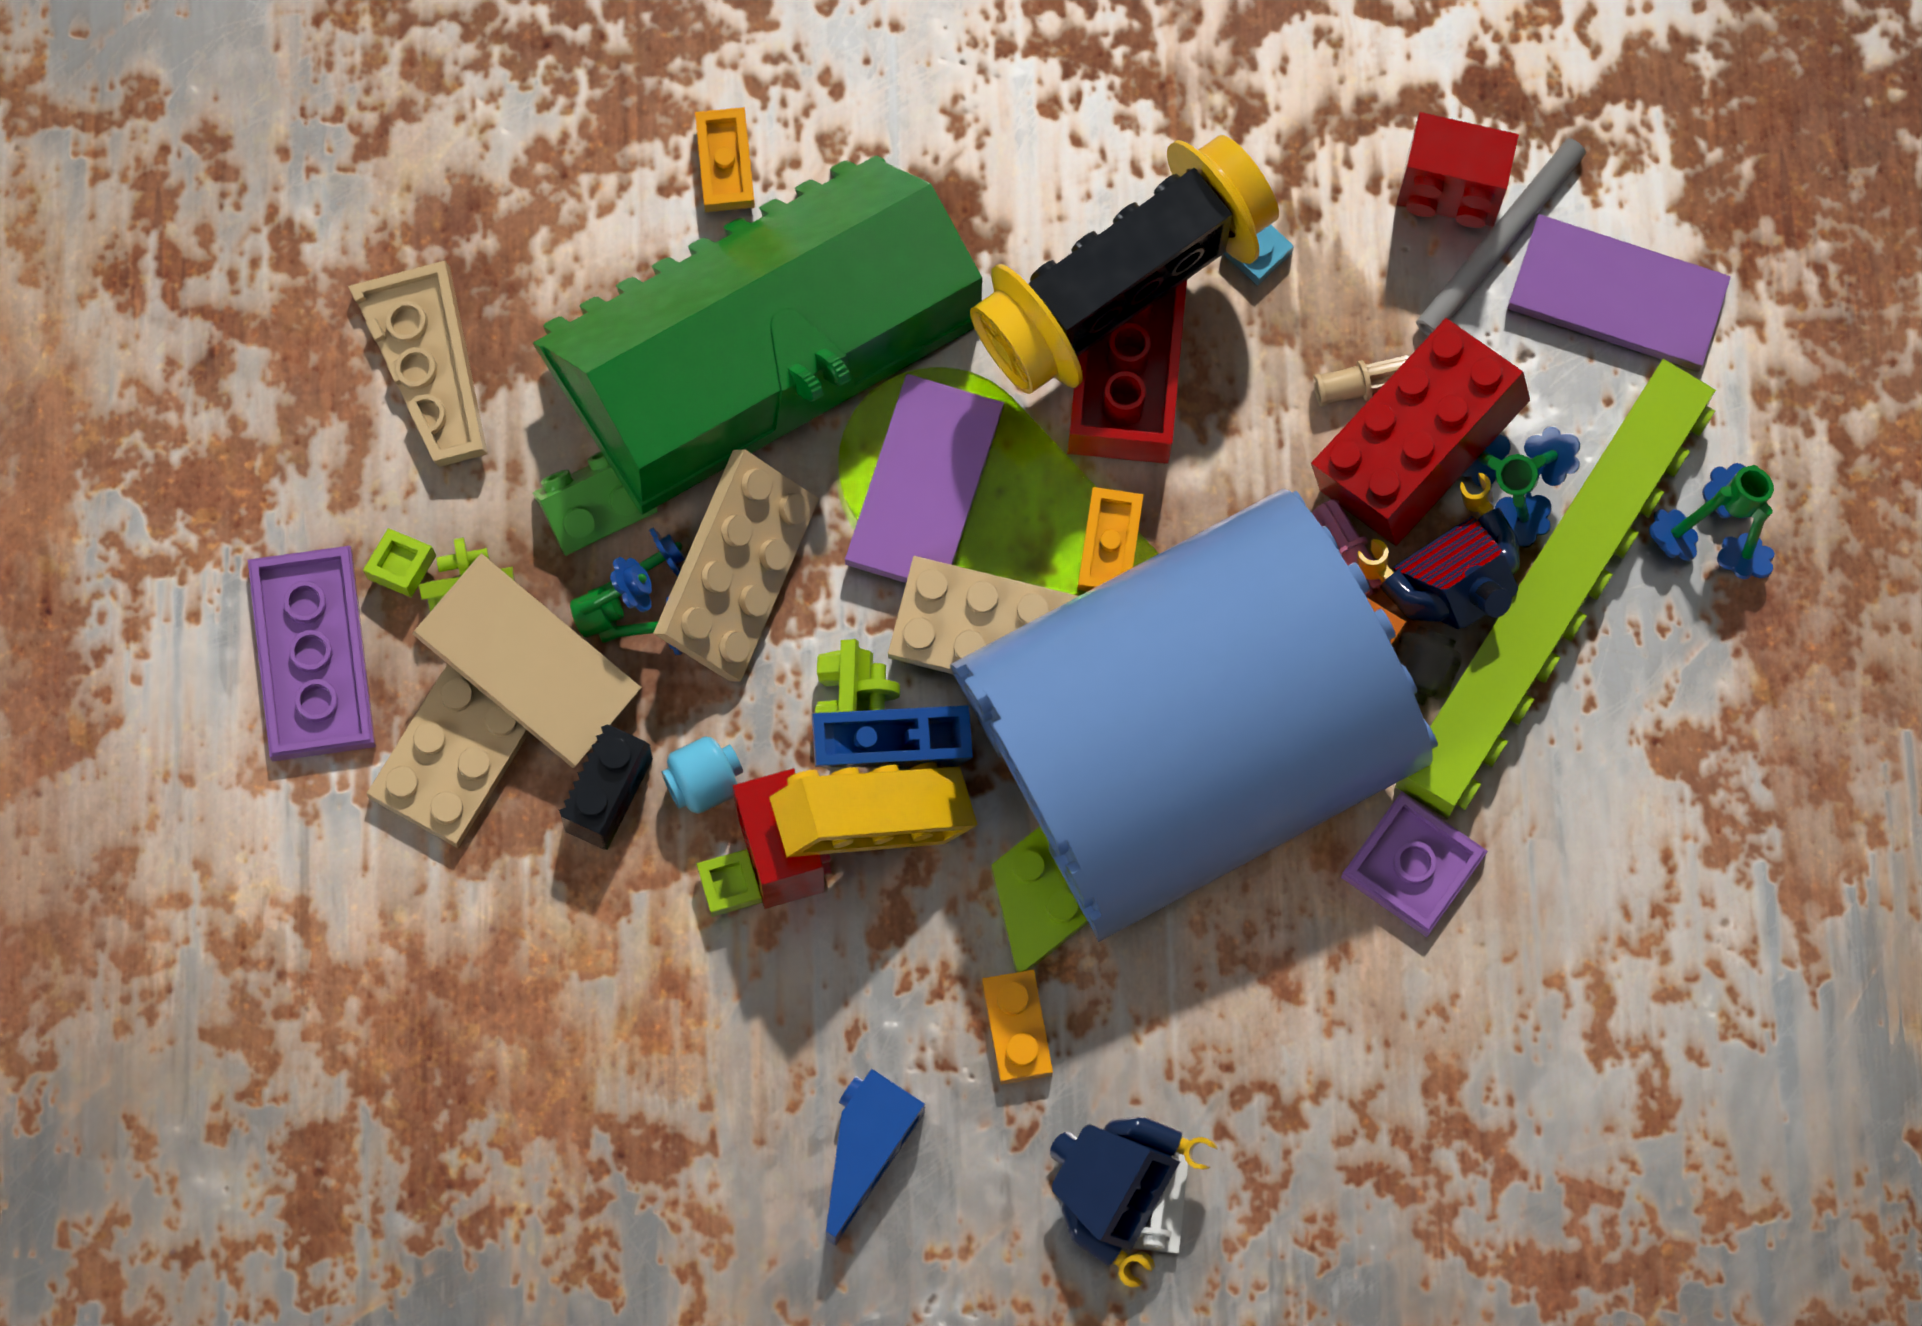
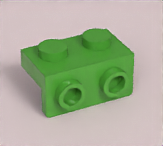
M601 451L588 458V466L572 474L566 469L544 478L541 481L543 487L533 492L535 500L541 506L557 543L565 556L658 512L657 508H654L643 515L640 513Z

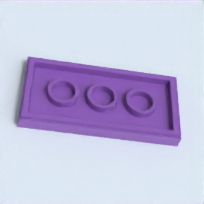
M1538 214L1507 309L1700 372L1731 276Z
M906 374L846 554L845 565L904 583L907 582L913 555L953 565L1004 409V402Z
M351 546L249 559L248 568L269 755L272 762L376 747Z

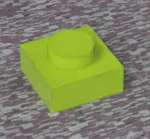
M388 528L365 565L363 572L368 580L412 598L437 555L431 545Z
M747 849L696 863L711 917L762 903Z

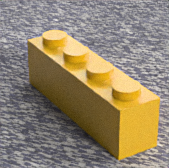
M934 762L919 764L909 770L900 771L897 765H886L876 768L869 773H859L857 767H849L826 776H819L817 770H807L790 776L787 779L788 786L769 797L787 857L946 844L978 825L961 768H938L937 763Z

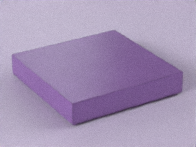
M1401 791L1344 870L1341 878L1422 935L1428 937L1488 851Z

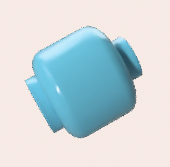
M707 736L671 752L667 757L668 768L661 771L666 787L678 809L686 806L691 812L697 814L734 797L732 785L737 784L735 776L743 773L740 761L732 746L729 744L721 748L715 739Z

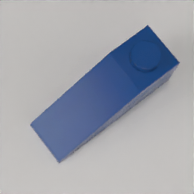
M969 705L813 713L811 715L815 767L879 768L894 764L898 768H912L927 762L937 763L938 767L963 765L973 758Z
M872 1068L864 1080L856 1076L848 1085L839 1101L845 1108L841 1113L826 1228L827 1240L835 1246L925 1114V1103Z

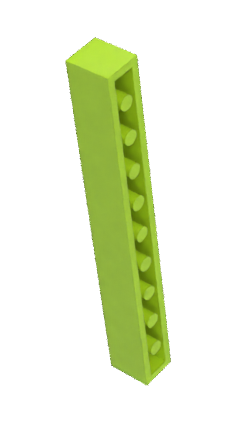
M1662 359L1522 580L1516 595L1512 597L1509 610L1498 618L1431 724L1430 728L1438 743V747L1432 749V764L1397 782L1396 788L1449 819L1456 806L1464 810L1467 809L1481 786V783L1475 780L1474 777L1482 764L1485 763L1492 768L1508 743L1507 740L1500 736L1509 721L1519 726L1535 700L1527 695L1536 679L1544 684L1546 683L1561 659L1560 656L1553 653L1562 637L1570 642L1573 640L1587 615L1579 611L1588 596L1595 600L1599 599L1613 576L1611 572L1606 570L1612 557L1615 554L1624 559L1639 534L1631 528L1640 513L1647 518L1651 516L1665 493L1657 488L1665 473L1673 477L1676 476L1690 453L1688 449L1683 447L1688 436L1692 432L1700 437L1716 410L1709 407L1708 404L1716 389L1667 360Z

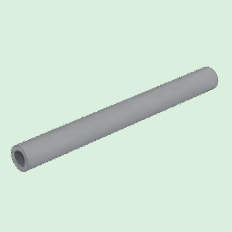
M1567 138L1418 318L1416 324L1423 333L1429 336L1445 318L1450 320L1579 164L1586 155V150L1579 142L1571 138Z

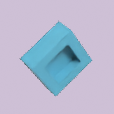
M1269 225L1257 234L1260 252L1258 259L1253 263L1245 264L1236 260L1227 252L1223 254L1257 286L1293 253L1294 245L1272 225Z

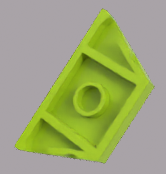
M1040 826L992 863L991 870L996 892L999 896L1001 913L1010 943L1015 972L1031 970L1085 927L1088 921L1049 851V842Z

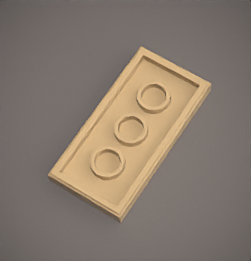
M482 553L413 632L416 638L572 768L580 762L592 745L595 744L597 741L596 736L602 734L601 726L611 725L642 688Z

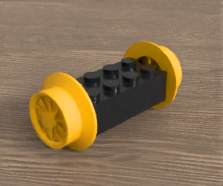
M1225 135L1217 136L1198 150L1184 141L1176 140L1167 148V160L1172 175L1156 187L1153 197L1140 206L1137 202H1134L1123 208L1114 217L1113 225L1100 234L1092 231L1083 236L1072 247V253L1060 262L1056 263L1054 260H1051L1040 266L1031 275L1030 283H1027L1015 271L1003 264H998L992 268L991 280L994 293L970 309V316L984 347L1001 371L1016 387L1027 394H1031L1052 378L1071 388L1079 386L1083 380L1081 366L1077 358L1079 355L1225 252L1245 264H1251L1258 259L1260 250L1257 234L1278 220L1279 207L1265 176L1240 145Z

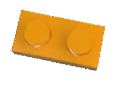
M745 107L695 112L705 212L755 208Z
M1098 487L1092 488L1077 590L1088 592L1133 568L1144 494Z
M1034 969L982 978L983 993L1000 1085L1052 1076V1063Z

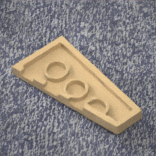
M446 261L348 286L437 466L442 467L488 455L451 269Z

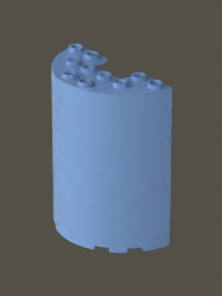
M1284 488L951 663L949 666L998 757H1003L1049 842V851L1098 942L1432 764V749L1438 747V743L1430 726L1423 719L1414 694L1417 693L1416 685L1406 667L1400 663L1391 645L1390 640L1396 637L1395 630L1382 609L1374 612L1364 594L1370 590V587L1358 564L1353 562L1347 565L1329 529L1326 526L1322 527L1297 491L1291 492Z

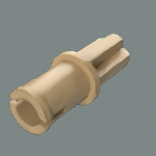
M1401 356L1371 364H1365L1363 360L1356 362L1355 367L1313 375L1315 394L1320 407L1362 396L1365 400H1370L1372 394L1376 393L1409 356Z

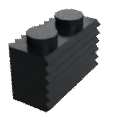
M609 724L601 726L602 734L596 736L598 743L592 745L593 752L587 754L588 762L582 763L584 771L578 772L579 780L573 782L575 789L568 791L570 798L563 800L565 808L559 810L566 833L604 850H608L653 760L649 743Z

